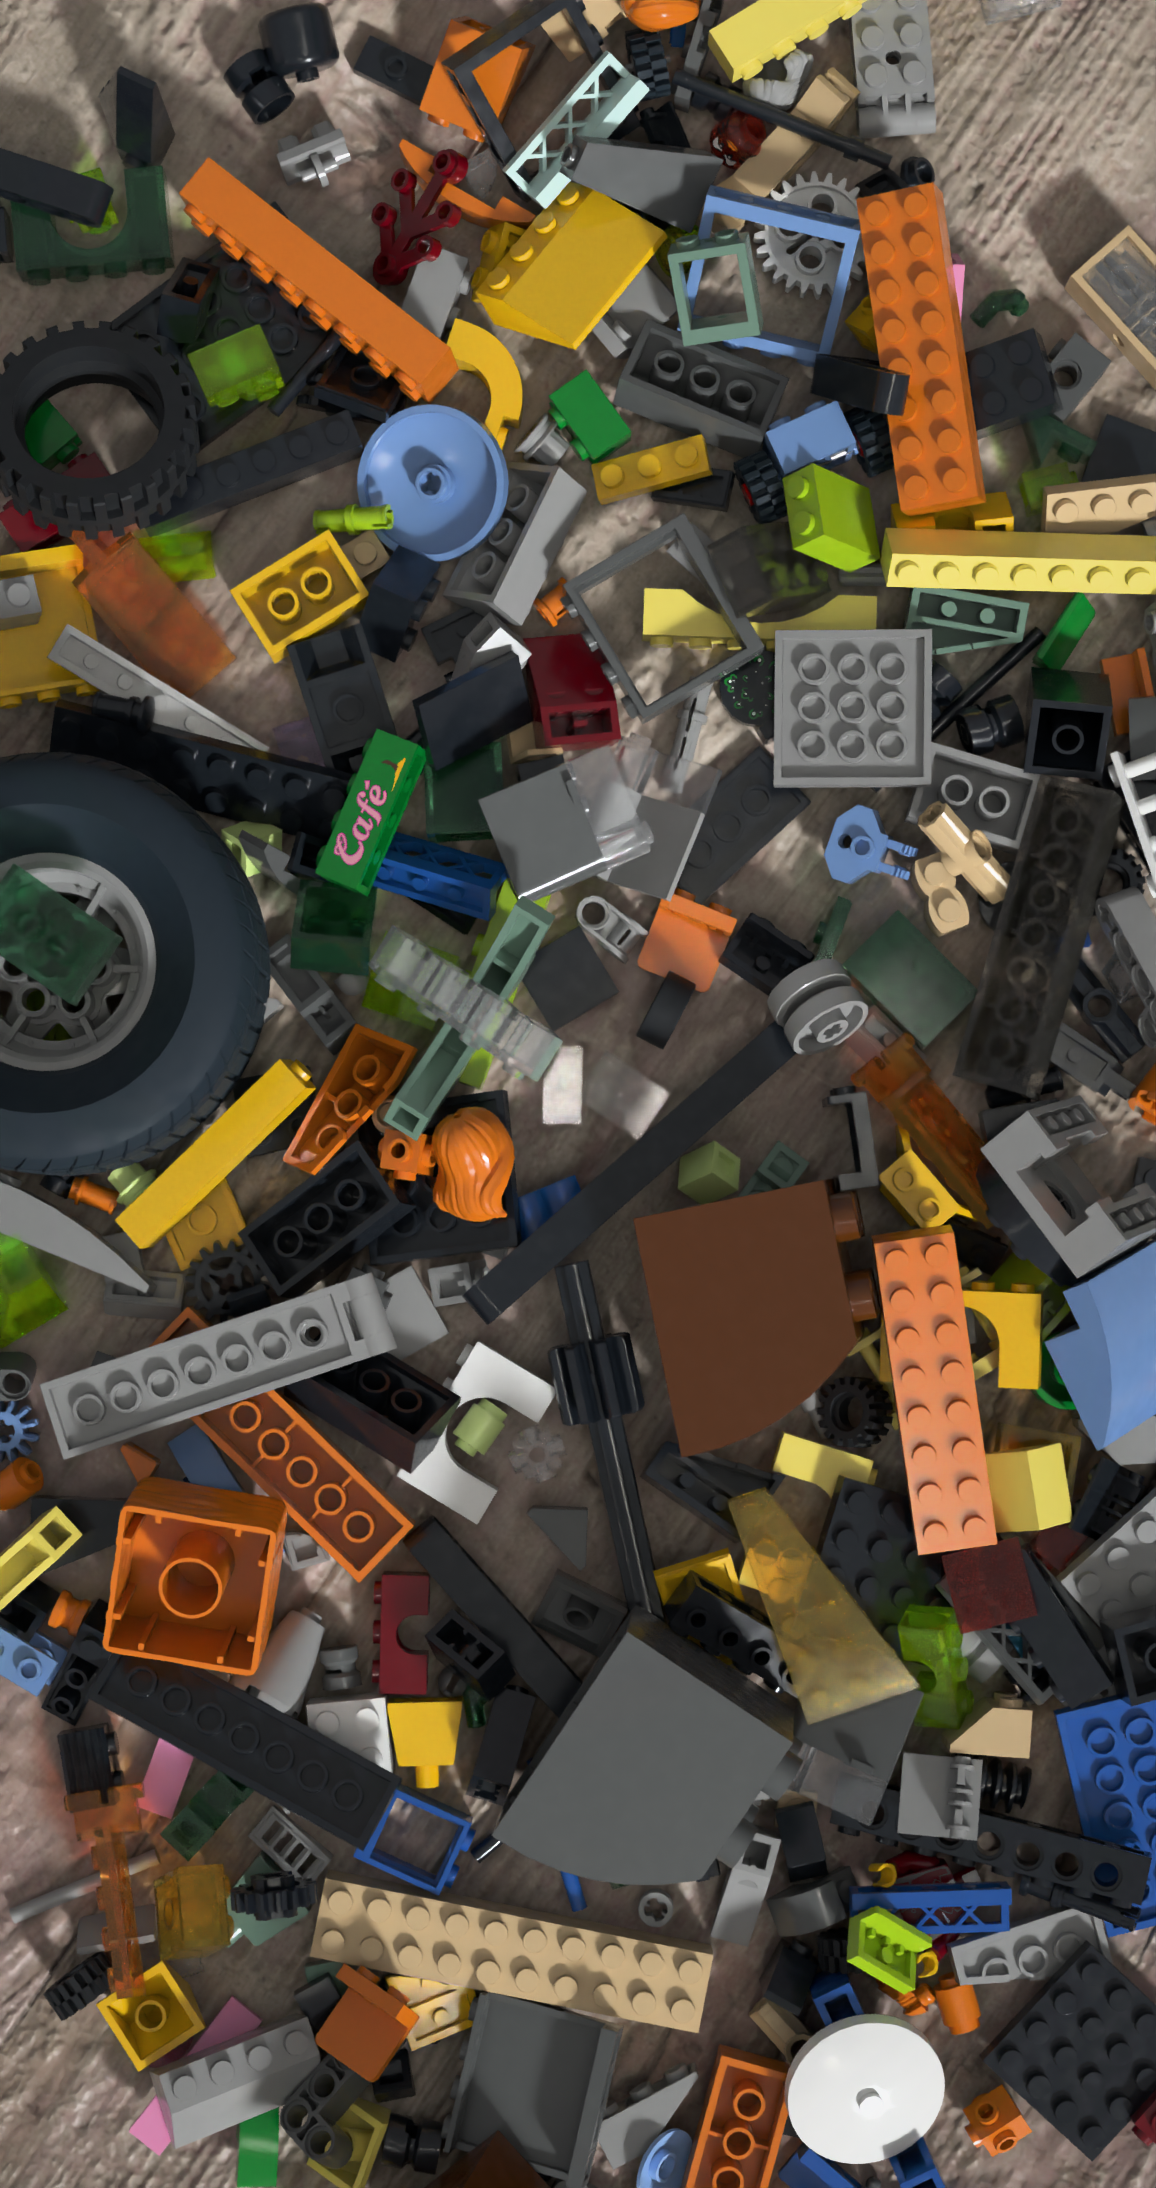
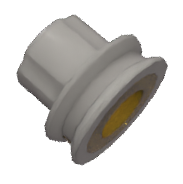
M544 413L521 438L514 448V452L524 454L523 458L525 461L532 456L541 465L553 466L563 456L570 444L554 431L558 423L555 421L550 422L548 414Z

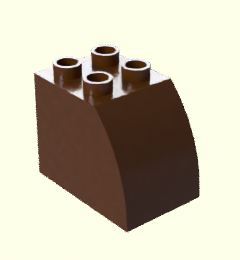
M834 1178L633 1218L681 1458L725 1447L752 1436L782 1419L808 1399L844 1362L865 1332L863 1321L877 1318V1315L881 1314L879 1294L873 1269L870 1267L853 1271L847 1241L860 1239L865 1236L857 1191L837 1193Z

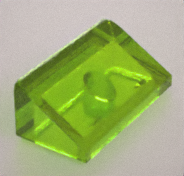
M211 530L136 538L135 568L139 584L143 586L215 578L216 569Z

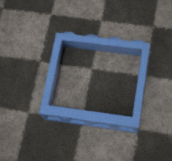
M710 185L699 227V240L710 238L715 213L845 243L821 344L762 331L761 335L722 341L724 346L731 349L741 350L745 347L760 350V354L766 357L781 358L784 355L796 358L797 362L804 366L814 367L817 353L829 355L831 353L861 230L859 219ZM705 259L692 261L688 277L687 291L692 319L702 317L694 315L693 312ZM678 323L677 331H681L680 323Z

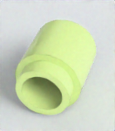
M481 1398L478 1404H472L453 1431V1434L458 1437L454 1444L472 1457L475 1456L477 1451L485 1455L505 1427L503 1421L508 1415L487 1399Z

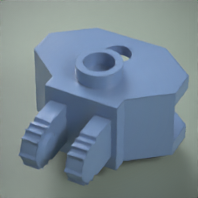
M858 804L837 817L824 856L833 879L854 884L871 872H884L908 880L911 872L907 871L906 868L898 865L892 866L884 862L889 848L907 857H916L919 849L893 840L892 836L886 834L879 812ZM847 836H850L852 842L850 847L846 848L844 840Z

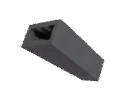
M575 135L573 142L569 143L562 153V167L559 172L579 184L691 233L705 203L710 185H713L724 160L704 149Z

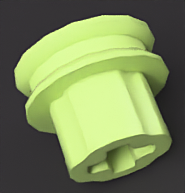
M139 1162L113 1170L108 1177V1181L120 1193L116 1200L117 1203L125 1205L126 1209L157 1179V1172L155 1169L146 1171Z

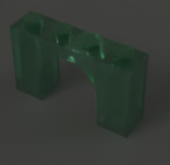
M163 166L124 169L127 199L126 222L122 231L113 241L98 248L84 249L67 243L57 232L55 215L10 201L16 271L21 280L28 282L29 285L42 286L50 284L51 279L66 278L69 282H83L89 280V276L103 274L106 278L117 279L126 277L128 275L127 272L143 271L146 275H159L165 273L168 268H175L168 183Z

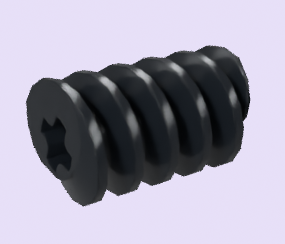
M952 1753L950 1757L957 1756V1753ZM960 1753V1754L958 1755V1756L971 1757V1759H972V1754H961V1753ZM977 1755L975 1759L983 1760L980 1802L987 1795L990 1799L991 1809H995L1000 1800H1004L1005 1813L1007 1814L1011 1812L1015 1804L1019 1805L1020 1809H1022L1029 1792L1032 1769L1025 1766L1018 1774L1017 1765L1013 1762H1009L1003 1769L1001 1759L995 1757L987 1765V1756Z

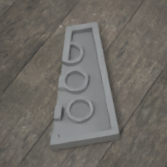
M1065 1905L1062 1908H1054L1011 1922L1010 1931L980 1932L946 1944L955 1981L960 1986L1010 1982L1013 1979L1027 1978L1030 1981L1045 1980V1977H1052L1086 1940L1113 1964L1102 1919Z

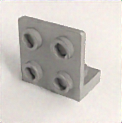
M646 263L592 331L615 359H628L647 319L664 325L677 313L675 296L648 263Z

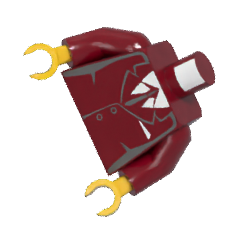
M906 1850L886 1860L885 1863H871L868 1867L869 1871L881 1872L880 1880L877 1883H873V1887L888 1888L892 1885L982 1882L975 1867H967L952 1874L944 1858L926 1856L911 1850ZM939 1907L934 1914L943 1923H954L964 1910L961 1907ZM921 1908L899 1909L904 1921L908 1924H915L925 1913ZM929 1918L924 1924H934L936 1922ZM961 1933L927 1934L932 1937V1947L924 1950L923 1953L917 1954L916 1964L921 1961L924 1964V1970L918 1975L919 1978L932 1976L937 1972L938 1962L948 1953L946 1944L956 1941Z

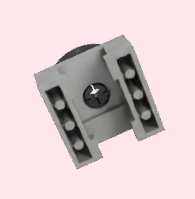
M1080 1095L1027 1110L980 1149L986 1158L979 1163L975 1174L988 1206L985 1213L991 1223L997 1228H1002L1011 1240L1009 1245L1014 1254L1021 1260L1028 1259L1059 1287L1064 1285L1072 1287L1145 1244L1156 1235V1194L1147 1182L1133 1187L1123 1195V1200L1114 1203L1110 1197L1102 1198L1069 1155L1079 1145L1083 1144L1085 1146L1097 1142L1108 1133Z

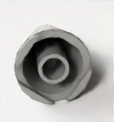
M302 1607L299 1612L291 1610L269 1634L261 1662L254 1675L232 1674L228 1683L297 1720L325 1632V1628L319 1624L322 1617L305 1607Z

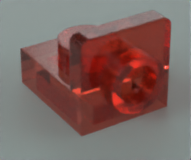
M1070 1522L1040 1530L1029 1543L1030 1547L1036 1552L1035 1554L1050 1572L1054 1567L1060 1572L1066 1569L1067 1566L1065 1565L1088 1538L1068 1528Z

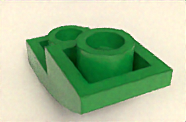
M279 2107L237 2124L236 2138L238 2148L235 2174L237 2187H276Z

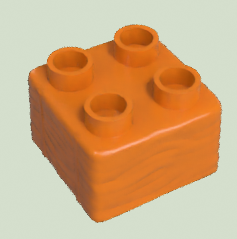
M145 1477L141 1479L120 1510L116 1552L111 1575L110 1598L102 1641L103 1648L106 1651L121 1655L174 1662L238 1675H254L261 1662L273 1623L274 1604L277 1596L283 1544L286 1534L287 1507L285 1503L280 1499L270 1496L208 1487L165 1478Z

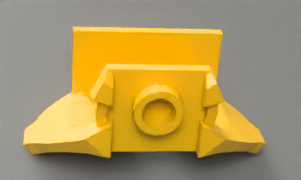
M906 1124L896 1125L897 1160L878 1175L881 1182L879 1191L908 1225H918L920 1228L941 1226L952 1216L981 1222L983 1214L976 1212L975 1209L958 1204L913 1152Z

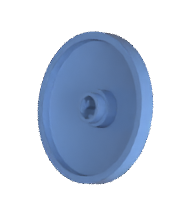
M425 404L399 411L376 429L367 442L360 459L357 474V491L360 507L384 504L391 506L394 515L392 529H376L373 531L379 540L393 551L400 545L435 562L449 561L462 557L474 551L488 539L500 522L507 503L509 487L508 470L503 452L497 440L478 419L454 407Z

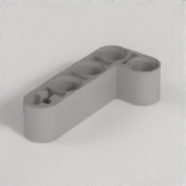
M1131 886L1098 898L1095 902V912L1103 931L1145 1006V1009L1138 1018V1029L1141 1038L1148 1047L1155 1048L1156 918L1141 891L1137 887Z

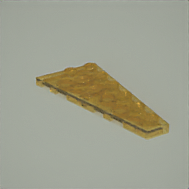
M766 1487L728 1499L727 1503L808 1725L921 1687L919 1680L908 1670L898 1657L896 1651L874 1627L873 1622L835 1574H832L821 1560L820 1555L798 1531L793 1521Z

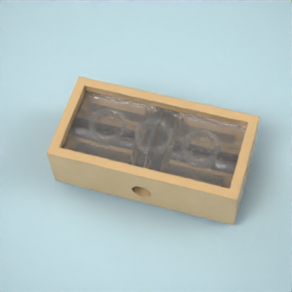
M1128 225L1070 276L1064 289L1156 390V254Z

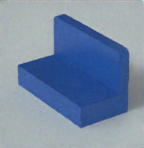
M804 2142L778 2171L779 2178L791 2188H865L835 2161L817 2154Z

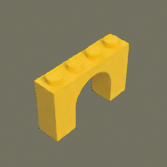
M971 1281V1287H962L964 1307L975 1309L985 1315L991 1321L998 1334V1388L1038 1390L1041 1386L1044 1291L1035 1290V1284L1011 1283V1289H995V1282ZM881 1309L879 1381L892 1382Z

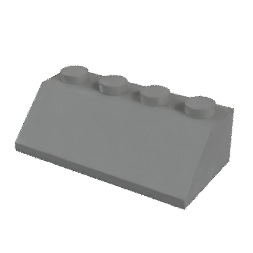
M508 461L506 464L509 479L508 497L501 520L482 545L460 558L442 596L463 607L475 610L474 612L484 617L491 611L505 624L522 626L530 613L531 606L543 582L547 578L548 571L559 549L564 543L565 536L580 510L587 490L559 466Z
M294 2013L149 2071L173 2148L177 2149L285 2105L320 2064V2054L308 2017Z

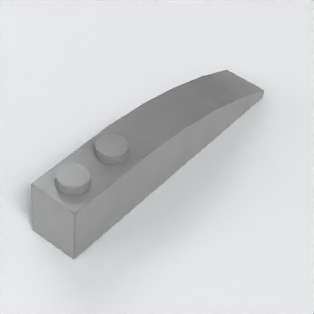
M0 1172V1233L143 1292L155 1293L157 1285L97 1231L64 1209L30 1191L20 1188L22 1180Z

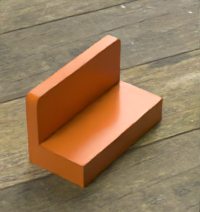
M1144 647L1135 649L1132 654L1101 659L1099 662L1101 674H1109L1113 703L1111 723L1114 737L1129 734V698L1155 696Z

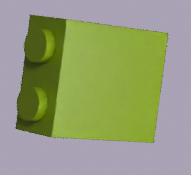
M814 463L782 478L794 550L849 573L881 558L869 488Z

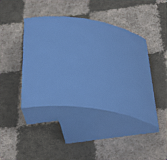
M1156 1239L1146 1242L1063 1291L1077 1323L1045 1341L1047 1349L1096 1451L1105 1448L1156 1414Z

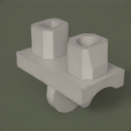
M326 120L314 125L311 129L313 139L300 144L297 136L293 135L278 140L279 153L276 156L287 186L302 180L305 183L318 177L323 188L329 185L327 173L339 169V165L351 161L345 138L340 128L335 130L330 122Z

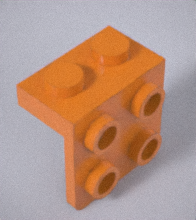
M676 888L670 902L661 899L637 964L639 968L666 978L668 972L672 971L695 983V991L705 993L711 986L719 966L718 960L725 951L737 919L730 916L732 913L731 909L710 902L709 907L694 902L695 895Z
M344 1963L335 1977L348 1986V1989L317 2033L315 2043L368 2082H376L419 2019V2016L406 2006L410 1999L390 1985L388 1990L384 1991L376 1985L380 1978L362 1965L355 1971Z

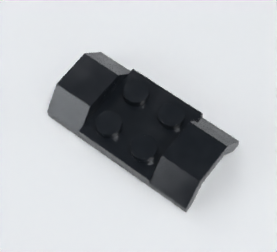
M362 623L287 646L325 767L351 774L358 773L363 761L362 752L364 745L370 737L374 736L376 729L397 736Z

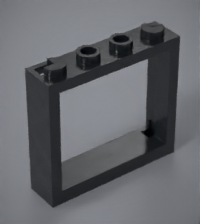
M533 0L441 62L501 170L517 152L472 71L561 10H563L590 63L593 65L603 54L600 46L604 42L593 24L588 25L582 12L586 8L582 0ZM610 65L599 75L605 90H611L618 82V79L621 78ZM638 105L632 109L607 139L620 140L641 126L635 114L639 111ZM522 164L516 172L529 184L539 173V169L529 176ZM503 172L515 195L527 203L532 199Z

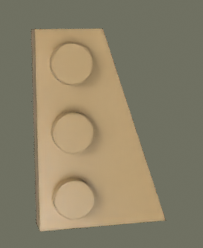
M1156 473L1043 487L1041 532L1111 535L1156 516Z

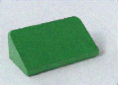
M1075 592L1032 658V663L1040 668L1062 669L1096 614L1095 609L1083 593Z

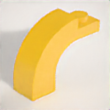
M455 318L447 345L452 350L458 368L475 375L488 389L491 396V405L484 425L493 434L503 451L509 429L504 428V425L519 429L522 421L523 391L518 368L509 351L495 336L477 325Z

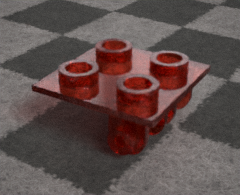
M1018 1537L998 1541L996 1545L975 1547L941 1556L961 1634L987 1630L993 1626L1038 1615Z

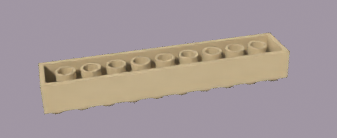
M330 1869L325 1877L310 1957L355 1966L362 1965L365 1968L699 2033L714 1955L712 1945L446 1892H441L438 1896L420 1887Z

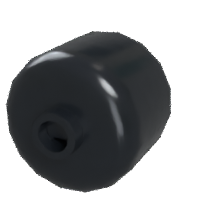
M305 3L282 8L263 16L259 21L258 29L263 50L274 75H280L284 79L296 78L297 83L310 82L319 79V72L331 68L339 59V49L330 12L324 4Z

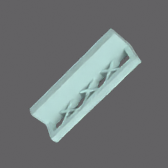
M605 50L502 171L534 202L546 209L571 181V179L559 171L562 167V153L565 147L573 142L575 135L607 139L650 89L638 77L630 74L610 52ZM610 65L621 78L611 90L599 91V75ZM591 86V91L585 92ZM604 97V98L598 103V98ZM591 98V113L585 120L572 121V106L579 99ZM565 116V121L559 122ZM578 127V128L572 133V128ZM565 128V143L559 150L546 151V136L553 129ZM539 146V151L533 152ZM539 158V173L528 184L516 171L527 159Z

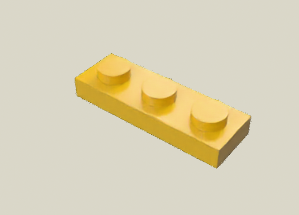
M702 434L591 465L598 501L601 505L713 475L705 438Z

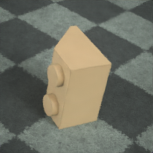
M995 1691L994 1698L983 1697L942 1732L941 1741L950 1753L1029 1759L1033 1710L1023 1699L1017 1698V1693Z

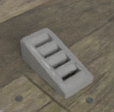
M275 1805L270 1808L248 1835L284 1871H292V1875L295 1878L302 1877V1879L312 1878V1880H315L333 1857L330 1851ZM277 1820L282 1826L268 1841L264 1834ZM289 1831L293 1837L280 1851L275 1846ZM300 1842L305 1848L292 1861L287 1856ZM312 1853L316 1859L304 1871L300 1866Z

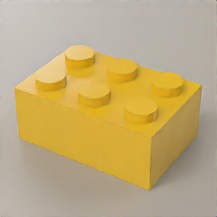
M329 529L229 590L274 664L289 656L287 646L321 636L363 610L369 592Z

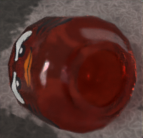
M739 110L735 111L712 128L709 137L711 153L723 159L722 165L737 170L748 158L759 154L761 144L766 139V129L759 118Z

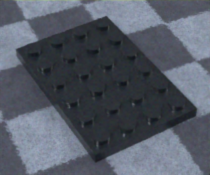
M276 201L270 204V206L288 219ZM222 242L217 243L196 259V261L220 267L205 325L194 345L190 343H177L168 337L156 334L161 293L170 279L111 322L114 331L123 333L125 326L137 329L139 340L146 342L149 337L154 338L160 342L163 357L168 353H172L178 360L180 374L186 373L190 381L191 394L194 396L200 451L278 394L333 329L330 327L328 331H325L309 317L311 313L302 304L298 308L290 304L279 293L281 289L272 280L268 284L261 281L250 271L251 265L243 257L237 261L228 255L220 247ZM128 390L159 430L158 418L154 407L137 393Z

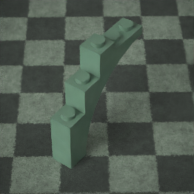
M521 895L453 1011L395 1096L383 1119L385 1122L415 1141L418 1140L458 1083L471 1057L490 1032L502 1008L523 980L536 956L535 953L556 917L555 915Z

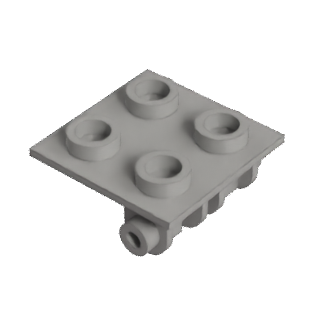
M903 1752L897 1833L977 1841L983 1760L971 1759V1757L965 1756L947 1757Z

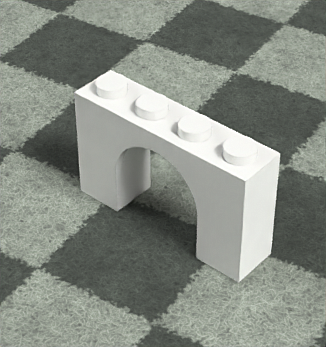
M480 1340L477 1341L474 1347L467 1343L456 1361V1364L462 1368L455 1380L447 1377L442 1386L461 1397L458 1407L475 1398H493L507 1404L539 1423L556 1394L553 1384ZM447 1426L434 1450L411 1474L402 1468L397 1474V1477L475 1524L479 1523L498 1491V1487L469 1471L456 1461L448 1447Z

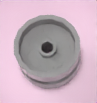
M821 959L794 970L778 983L771 991L767 1000L768 1010L776 1023L784 1028V1036L792 1049L799 1055L817 1054L840 1044L854 1034L864 1023L868 1015V1005L859 991L851 986V978L843 965L836 959Z

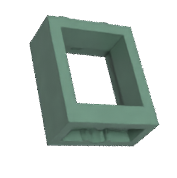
M726 229L716 232L714 234L715 237L699 240L698 235H688L676 239V243L671 244L667 256L684 346L761 335L764 322L749 232L738 233L737 229ZM737 254L747 311L692 319L682 262Z

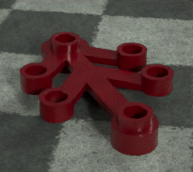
M453 149L441 150L435 155L433 159L435 174L416 206L414 190L417 185L416 175L404 168L394 172L391 178V186L395 191L399 192L401 232L396 241L394 224L397 220V210L385 202H380L373 208L371 214L373 223L380 226L381 252L373 264V277L377 283L383 286H397L405 280L409 267L424 261L433 262L439 257L442 250L440 241L427 234L444 227H455L461 219L462 211L456 204L445 200L437 206L434 214L429 216L428 214L446 183L457 184L466 176L468 160L464 155ZM419 238L415 248L408 250L413 240Z

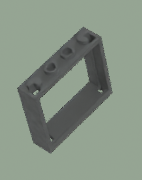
M684 513L563 584L565 596L560 601L571 619L576 616L579 618L585 630L580 632L585 644L591 652L598 650L605 662L600 665L605 677L611 686L618 683L625 695L620 699L623 707L631 719L638 716L642 725L761 655L765 647ZM676 539L742 650L658 700L646 705L581 595Z

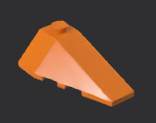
M355 1023L282 1161L315 1176L396 1089L418 1049Z

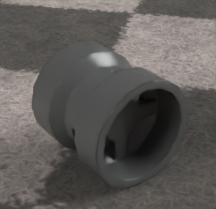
M340 1645L319 1650L320 1663L325 1667V1675L322 1677L323 1690H342L362 1685L361 1672L356 1669L355 1663L359 1657L357 1645Z

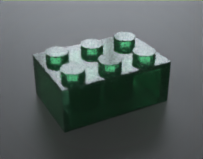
M13 863L0 882V956L68 1003L77 1006L123 938Z
M899 910L842 964L851 981L920 1050L925 1048L981 993Z

